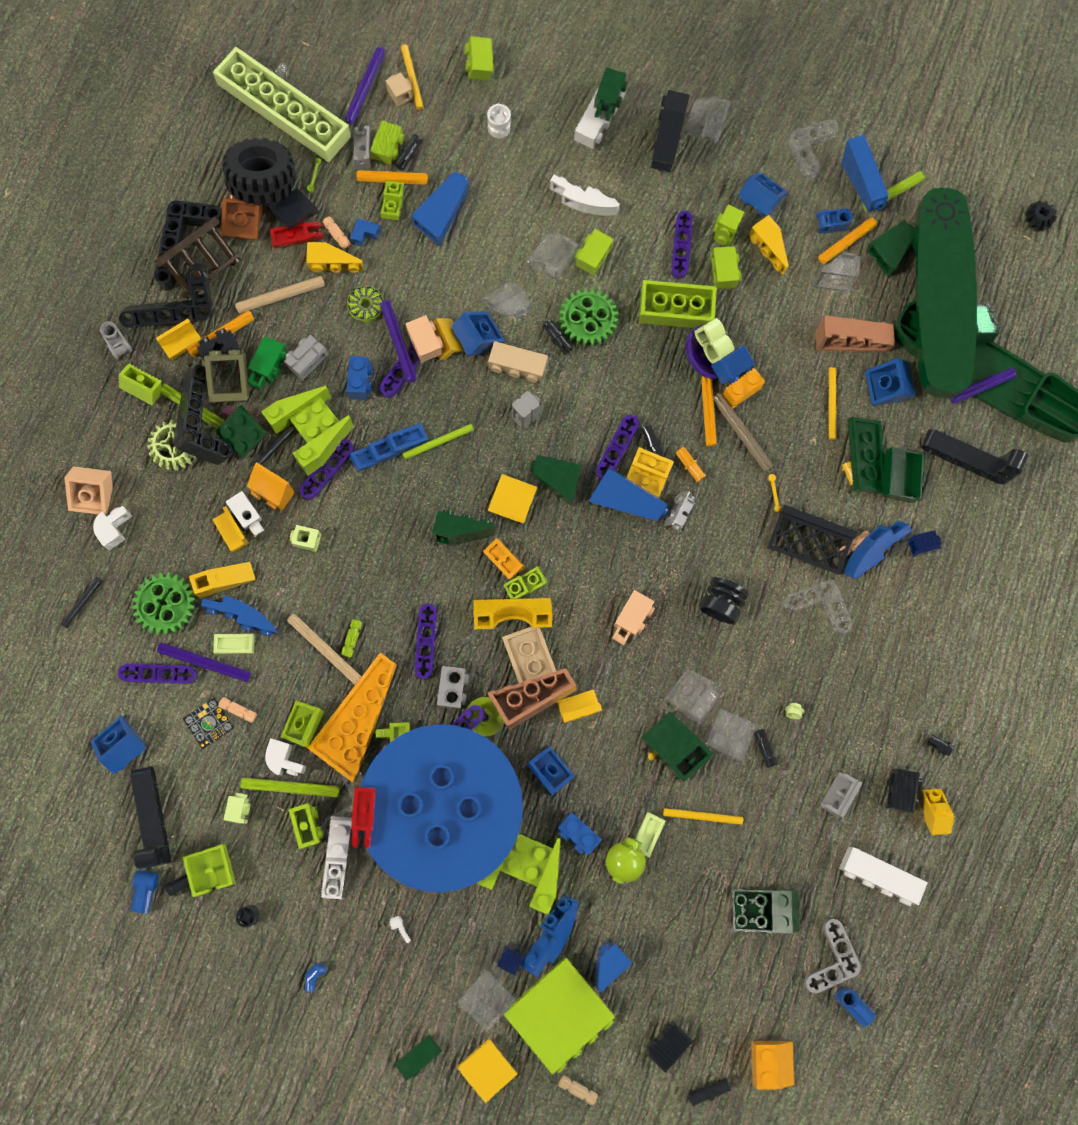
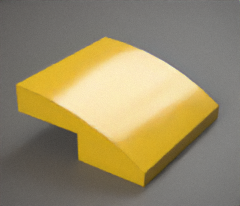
M639 447L627 478L659 497L674 461Z
M502 474L488 511L524 524L538 487Z
M490 1039L485 1041L457 1066L485 1103L517 1075L516 1070Z

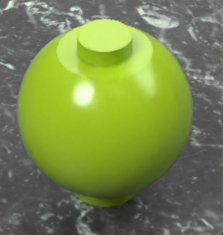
M627 837L625 842L616 843L609 849L606 856V868L609 874L613 876L612 880L624 884V881L633 882L643 874L646 867V858L640 849L641 842Z

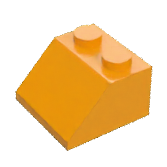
M256 462L247 485L251 491L250 495L257 500L262 498L267 501L265 504L271 509L276 510L278 508L282 511L294 495V490L289 482Z
M751 1041L752 1085L756 1089H782L794 1086L793 1041Z

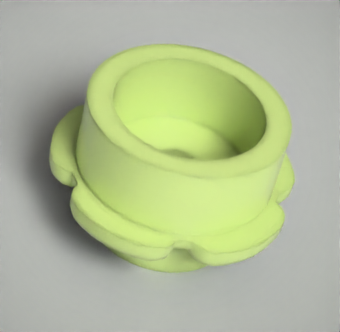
M791 703L785 708L786 716L791 719H801L802 714L805 713V710L797 703Z

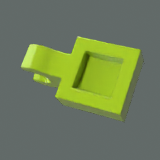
M390 723V729H376V738H390V742H392L397 737L410 731V723Z

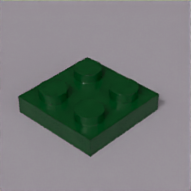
M242 405L215 431L224 442L230 444L233 451L241 459L268 434Z

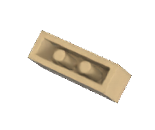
M494 341L488 360V368L496 373H508L514 378H527L528 381L533 383L537 381L542 382L548 362V355Z

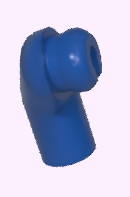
M316 963L306 972L305 992H315L316 979L320 975H325L327 971L325 964Z

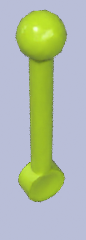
M320 158L315 159L316 164L311 182L307 186L309 193L314 192V181L318 167L322 163Z

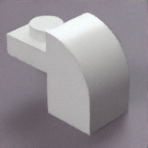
M124 506L113 509L109 516L104 512H100L94 521V533L103 547L109 551L125 540L117 527L131 518L132 515Z
M270 738L265 754L269 769L280 776H283L285 769H287V774L297 776L298 773L304 774L306 766L288 761L293 745Z

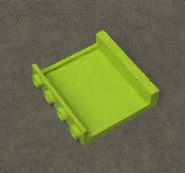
M566 956L504 1011V1016L551 1074L555 1072L560 1073L567 1066L566 1062L571 1057L575 1059L583 1051L581 1048L586 1043L589 1045L598 1038L597 1033L602 1029L607 1030L614 1023L613 1019L615 1018L614 1014Z

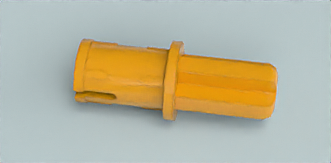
M683 447L676 452V455L685 466L684 469L690 472L697 483L706 477V474L698 466L697 460L692 458L686 448Z

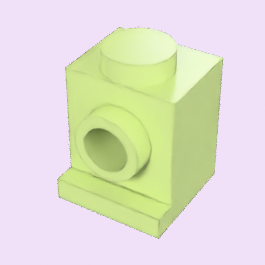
M296 525L295 530H292L290 534L291 544L297 548L317 552L321 538L320 531ZM308 537L307 542H302V539Z
M235 793V797H228L224 815L225 821L242 824L248 823V820L244 819L250 810L249 799H247L248 795Z

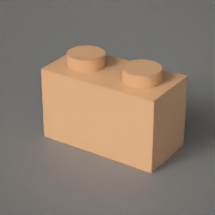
M425 315L406 323L408 335L421 363L442 355L441 347H443V343L439 336H435L434 331H436L432 320L429 321Z

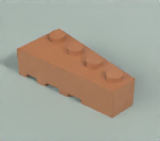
M825 315L816 329V350L889 352L894 346L893 324L885 322L879 323Z
M565 668L542 675L539 678L523 681V683L503 687V689L497 691L493 690L487 692L508 730H511L573 693L577 688Z

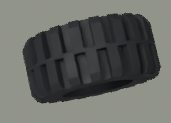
M268 138L244 139L241 143H235L224 154L222 166L225 185L229 193L233 197L235 196L237 200H243L246 204L270 205L271 202L277 203L281 198H286L293 190L295 185L294 161L291 152L283 144H279L275 140L270 141Z

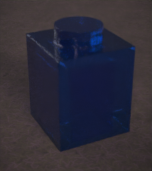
M935 530L913 535L908 539L913 558L934 553L941 549V540Z
M506 945L497 962V966L515 976L524 958V954Z

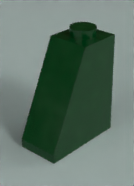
M904 219L873 240L866 249L888 277L897 268L914 237L913 226Z
M537 455L536 461L532 460L530 471L533 472V479L569 505H573L581 464Z

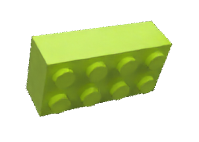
M643 280L638 323L685 328L705 325L715 319L717 287Z

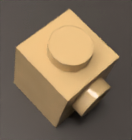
M402 73L392 75L385 80L387 91L397 107L413 99L411 83L408 78H404Z

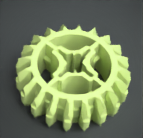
M170 420L169 425L163 422L162 428L156 426L158 431L151 432L153 438H148L151 444L147 446L151 451L149 455L153 457V461L159 463L161 468L166 467L167 470H171L173 467L175 471H178L179 466L185 469V463L192 465L190 459H197V457L185 452L180 455L182 451L176 447H173V449L171 447L174 444L175 422ZM161 451L169 452L172 458L162 456Z

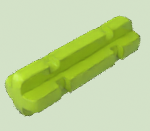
M355 619L351 621V629L348 631L344 643L345 647H343L341 652L343 656L350 658L353 655V647L355 648L359 636L358 631L362 627V622Z

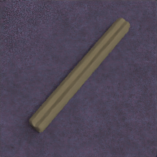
M722 393L713 397L714 403L763 471L770 470L773 467L772 462Z

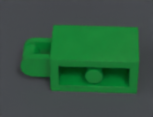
M266 336L263 337L248 367L251 373L248 380L249 386L262 390L266 381L272 383L273 379L278 377L280 366L286 360L285 357L288 353L285 344Z

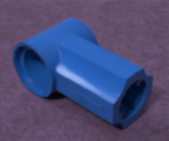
M142 870L136 871L133 879L134 894L130 911L149 913L153 892L158 886L159 873Z
M847 987L837 989L835 992L837 1003L843 1006L862 1027L865 1028L867 1025H870L876 1014L858 997L857 993ZM849 993L850 1000L844 1003V996Z

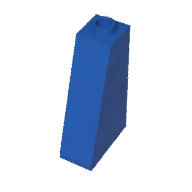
M861 135L847 140L841 165L868 213L881 210L885 207L889 195L866 137Z
M454 171L411 215L412 224L439 246L442 244L469 192L468 179L463 174Z
M610 467L589 499L591 503L658 521L659 517L663 519L668 511V508H666L667 502Z

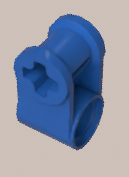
M849 209L822 210L817 212L816 218L819 221L818 232L826 234L846 231L853 219L852 212Z

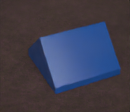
M550 746L526 765L551 796L575 777Z

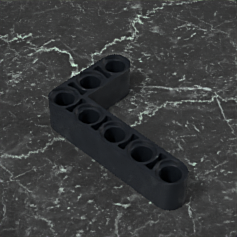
M179 200L170 202L167 207L158 258L172 248L169 247L171 244L175 246L185 238L187 225L201 227L212 219V216L217 215L216 219L219 221V224L216 227H221L222 213L219 207L211 204ZM175 255L171 259L173 260V265L178 270L181 256ZM156 265L154 273L156 282L162 290H172L176 284V279L166 267H157Z
M196 262L187 271L191 300L126 306L119 315V322L125 327L181 323L186 319H189L190 322L209 319L214 306L206 267ZM192 270H198L201 276H195ZM197 288L203 289V291L205 292V294H204V295L198 294V293L196 292V289H197ZM199 307H206L208 312H202ZM181 309H187L190 314L182 313ZM162 310L169 311L171 316L164 315ZM144 312H149L152 318L146 317ZM125 314H131L133 319H128Z
M195 365L184 377L173 443L182 452L215 465H220L232 456L233 449L227 442L200 432L207 378L205 367L203 365Z
M934 429L927 431L921 445L923 451L997 484H1007L1021 474L1028 457L1026 452L1012 449L1001 458H998Z
M153 766L132 770L130 773L143 844V849L133 852L134 864L137 869H147L168 864L171 862V855L155 770Z

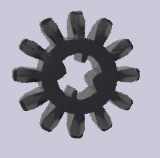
M1041 200L1030 204L1024 214L1026 216L1024 222L1029 223L1028 228L1034 227V232L1038 229L1041 232L1050 229L1057 219L1055 215L1057 210L1052 209L1054 204L1048 205L1047 201L1042 203Z

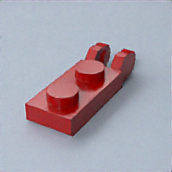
M303 222L289 231L284 226L272 228L270 233L273 247L275 249L321 240L324 238L322 232L308 233V231L319 230L322 228L320 222Z
M354 788L351 830H353L352 847H357L359 844V830H366L365 848H370L376 788Z

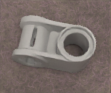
M105 322L101 325L100 332L116 360L126 352L133 351L126 338L114 323ZM111 330H115L112 335H108Z

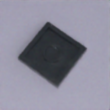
M298 188L291 191L286 198H281L279 202H272L270 205H267L269 211L288 231L319 213L318 208Z

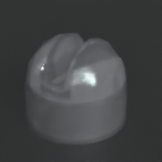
M281 62L274 74L284 79L289 75V68Z

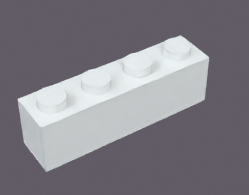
M622 92V93H621V97L624 98L626 92H625V93ZM596 93L579 122L574 135V141L592 149L596 143H600L603 137V130L607 129L610 121H605L606 111L602 110L599 118L595 117L596 108H594Z
M854 847L847 848L839 868L844 871V876L853 880L857 877L863 880V885L872 889L876 886L882 889L880 893L891 898L893 895L899 897V902L910 907L911 904L919 905L927 886V882Z

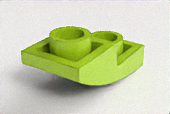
M386 181L381 218L399 220L404 183Z
M537 566L522 576L519 575L505 583L503 586L510 599H520L548 584L540 567Z

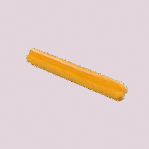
M358 170L356 175L357 181L386 183V181L425 185L428 183V175L426 173Z
M870 217L821 253L818 260L821 264H826L877 225V221Z
M246 311L207 336L209 339L216 336L215 332L222 328L230 329L234 333L252 322L254 317L250 311ZM198 341L187 347L192 357L199 354L196 347L199 344Z
M702 376L706 446L713 447L717 444L712 379Z

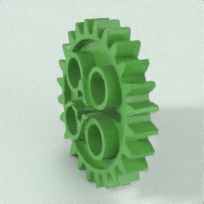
M584 288L583 293L577 290L576 296L571 293L570 299L565 298V304H561L562 310L559 311V316L561 317L559 318V323L562 324L561 330H566L565 336L571 335L570 341L577 339L576 345L582 341L584 347L589 342L591 347H593L594 342L600 345L601 339L607 342V336L612 337V331H616L617 327L615 324H618V319L616 318L618 317V312L615 311L617 306L611 305L613 299L606 300L608 294L601 296V290L596 294L594 293V288L588 293L587 289ZM588 303L591 307H584L583 304ZM598 314H603V315H605L606 317H605V318H599L597 315H598ZM578 317L580 318V320L574 321L571 318ZM591 327L595 331L589 332L586 328Z
M160 572L159 578L152 575V581L144 579L145 586L139 584L141 591H134L138 598H132L136 605H133L131 608L137 610L133 616L136 618L140 617L136 622L143 624V629L149 628V632L152 634L156 630V634L159 636L164 631V634L168 636L170 630L176 634L177 627L184 629V622L190 624L187 618L188 616L194 617L190 612L197 609L192 605V603L197 602V599L191 598L194 595V591L190 590L192 587L190 584L185 585L186 580L184 578L179 580L180 576L177 574L172 578V574L169 572L165 577ZM163 587V593L156 596L157 589ZM180 594L181 600L178 603H174V597ZM162 602H165V603L167 602V605H166V606H164V605L162 606L161 603H162ZM155 605V610L148 614L149 606ZM169 612H172V613H173L172 619L169 620V621H166V620H165L166 614L169 613Z

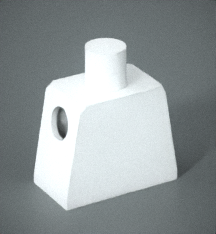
M242 491L226 501L245 530L250 529L255 537L265 531L259 523L262 521V518ZM251 514L252 517L246 520V515Z

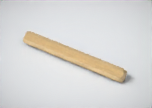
M318 276L237 302L235 306L238 313H243L324 287L325 283L322 276Z
M292 614L287 621L356 685L361 676L297 615Z

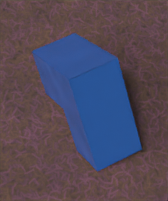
M358 218L350 237L351 243L363 246L366 237L377 240L380 232L379 224Z

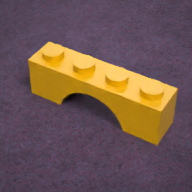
M551 598L474 600V629H494L500 622L510 619L525 621L532 628L552 627Z

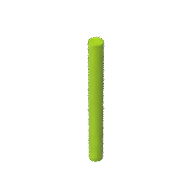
M472 424L466 425L402 453L404 459H409L474 431Z

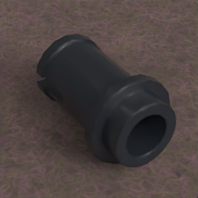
M934 734L927 741L928 746L940 751L943 756H950L954 749L951 742L947 743Z
M187 873L172 882L168 881L167 885L164 886L170 897L173 895L177 896L179 891L189 886Z

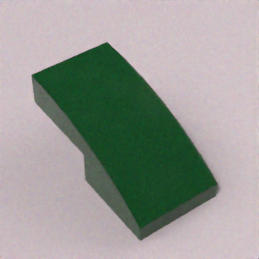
M428 1035L397 1060L394 1065L405 1080L408 1081L436 1058L442 1050L432 1037Z

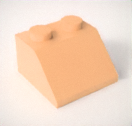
M73 466L65 476L68 511L91 514L104 512L107 515L113 489L111 471Z

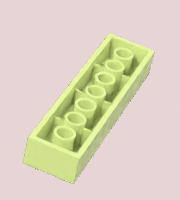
M237 47L213 71L216 82L220 87L327 162H330L351 138L349 125Z

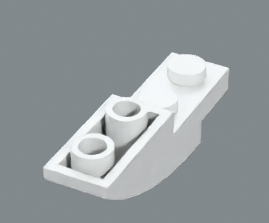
M553 175L550 180V189L562 196L561 203L570 208L588 214L604 216L617 215L619 212L620 203L612 197L605 196L598 189L588 187L586 191H583L581 187L574 186L567 182L565 178Z
M331 816L321 898L342 899L352 818Z

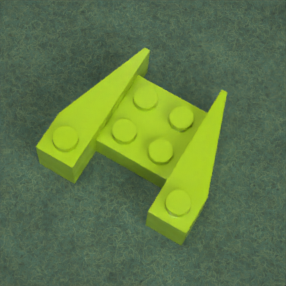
M326 386L278 400L261 411L276 435L292 424L307 444L296 450L293 455L307 476L326 463L340 442L345 439L354 427L349 415L339 421L325 404V401L331 398Z
M518 834L516 842L504 862L493 873L477 884L492 890L500 871L536 886L529 907L548 915L557 891L560 839L556 838L554 846L551 848Z

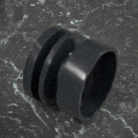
M712 577L710 581L711 586L707 588L708 593L711 595H704L699 609L713 619L735 625L741 614L740 609L736 606L743 607L745 605L744 600L748 598L749 592L735 582L724 578Z

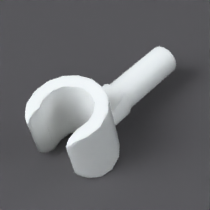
M401 917L390 918L392 930L399 928L406 943H409L411 940L403 927Z

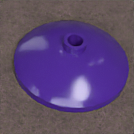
M703 325L697 326L690 331L686 339L688 360L692 367L703 377L717 379V374H715L711 367L712 363L706 357L704 348L699 344L694 331Z

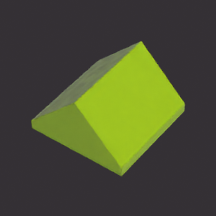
M295 701L281 738L308 748L313 741L324 711Z

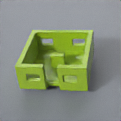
M226 844L183 857L193 897L212 892L213 887H216L218 890L236 884Z

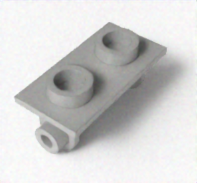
M689 491L680 492L675 497L672 509L666 514L664 526L673 525L672 529L675 531L682 529L687 519L682 513L689 514L695 504V498L689 495Z

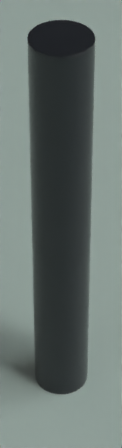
M290 425L251 466L254 467L256 462L262 465L296 429Z
M96 577L60 623L63 627L67 628L101 585L103 582L101 579Z

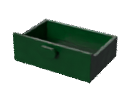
M895 447L885 450L882 497L909 503L921 500L922 483L925 482L926 473L923 472V452L917 453Z

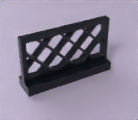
M783 505L767 548L840 575L857 531ZM782 518L790 520L793 528L783 532L780 525ZM804 525L809 528L811 535L801 539L797 528ZM795 530L799 540L789 544L785 533ZM821 532L825 533L829 541L819 545L815 535ZM782 535L786 546L781 548L773 546L774 539ZM813 537L817 547L807 551L802 540ZM838 539L847 541L845 549L837 552L833 541ZM798 542L801 543L804 550L799 555L794 554L790 547ZM830 543L835 553L825 557L821 547ZM818 549L822 559L813 561L808 553ZM836 555L839 561L837 569L829 567L826 559Z

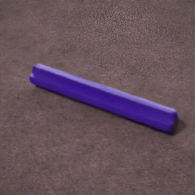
M1014 368L1007 369L968 386L962 394L949 399L952 404L958 403L1015 378L1017 373Z

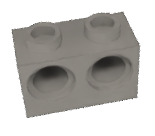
M442 666L437 700L438 707L461 710V706L466 704L467 694L463 693L464 686H468L469 674H466V669ZM452 674L460 675L458 683H451L449 681ZM450 693H455L458 695V699L456 702L450 703L447 701V696Z

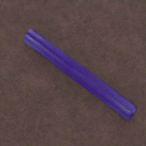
M376 47L344 119L350 125L354 124L385 55L384 48Z
M383 300L380 306L406 381L413 383L417 380V376L390 300Z
M160 643L157 648V652L244 682H248L251 677V673L246 670L165 643Z

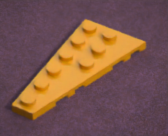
M379 653L308 746L309 750L354 784L397 666L381 653Z

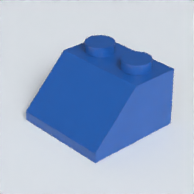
M758 172L749 177L738 196L742 198L741 200L745 204L754 206L759 214L768 216L775 210L788 191L761 172Z
M488 311L464 312L451 325L455 336L461 342L468 356H478L490 351L494 341L499 343L505 342Z
M896 358L865 371L873 406L898 403L916 396L908 361Z
M122 715L90 741L98 761L114 775L124 769L132 759L139 756L146 748L142 738Z
M605 941L598 948L600 952L597 954L595 984L600 992L632 964L613 941Z

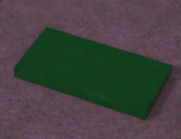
M850 417L848 418L853 491L882 494L885 459L881 421Z

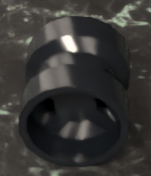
M249 905L240 908L236 913L235 919L239 926L247 928L258 922L260 913L255 906Z

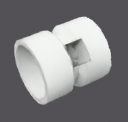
M503 104L491 106L487 113L488 132L494 138H504L511 129L510 110Z

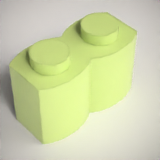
M717 318L694 331L697 341L704 348V353L712 364L734 351L732 341L725 334V329Z

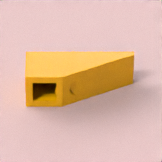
M768 215L751 228L749 233L752 243L757 244L763 256L772 262L774 269L784 275L788 268V261L781 229Z
M307 242V265L309 271L316 273L322 271L334 273L341 271L352 273L364 271L362 260L326 242Z
M251 562L210 569L189 576L194 594L199 598L256 580Z

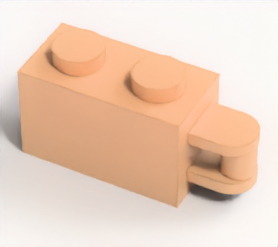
M634 590L614 624L618 629L612 639L624 645L629 635L633 638L636 633L640 635L645 627V624L642 622L645 617L650 618L655 609L652 607L654 601ZM620 630L627 633L625 637L619 634Z

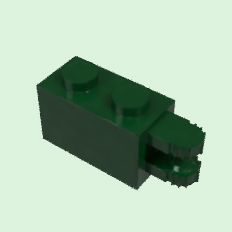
M606 67L594 101L596 118H599L603 110L607 112L605 121L609 122L612 114L615 113L616 107L620 108L623 98L621 93L626 92L628 85L626 73Z

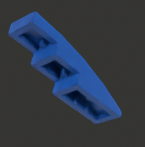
M420 423L388 434L386 438L370 443L368 447L350 453L349 457L356 471L359 472L392 459L427 442L429 439Z

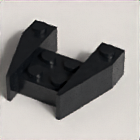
M668 90L667 96L663 95L661 107H664V109H660L658 120H661L650 168L671 173L690 94Z

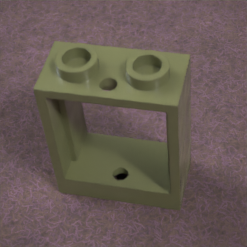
M228 350V354H221V351H209V354L204 356L209 402L248 400L250 395L245 353H240V350ZM239 360L242 391L215 392L211 361Z

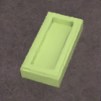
M214 634L213 653L254 654L255 634Z
M649 812L646 813L635 840L642 843L640 849L647 857H650L665 824V820Z

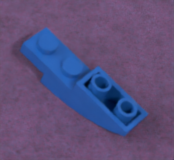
M896 521L889 527L879 525L852 553L843 570L844 574L856 579L861 577L871 567L878 565L885 558L882 551L889 549L892 544L903 539L906 534L912 531L909 524Z
M228 596L223 597L222 603L204 598L202 600L201 606L206 609V613L217 615L218 612L225 614L224 617L236 620V617H238L236 623L241 626L242 630L252 632L253 629L260 630V634L270 637L272 634L278 635L279 631L266 617L244 602Z
M563 893L540 926L543 933L520 964L523 969L538 977L548 961L552 964L555 962L573 927L579 904L578 901Z

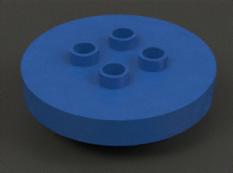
M430 725L404 733L390 742L376 756L362 781L361 788H376L371 846L367 849L375 862L388 875L411 888L429 892H449L476 884L488 877L504 862L518 837L522 822L523 802L516 773L509 760L495 744L467 728L453 725ZM360 830L364 841L366 830Z

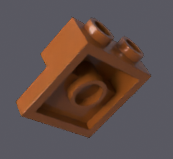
M229 195V198H223L221 236L259 240L262 204H246L243 200L239 201L232 195Z

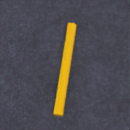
M402 45L401 50L412 86L417 110H423L424 107L408 45Z
M829 368V440H836V368Z
M664 808L663 816L743 825V817L669 808Z

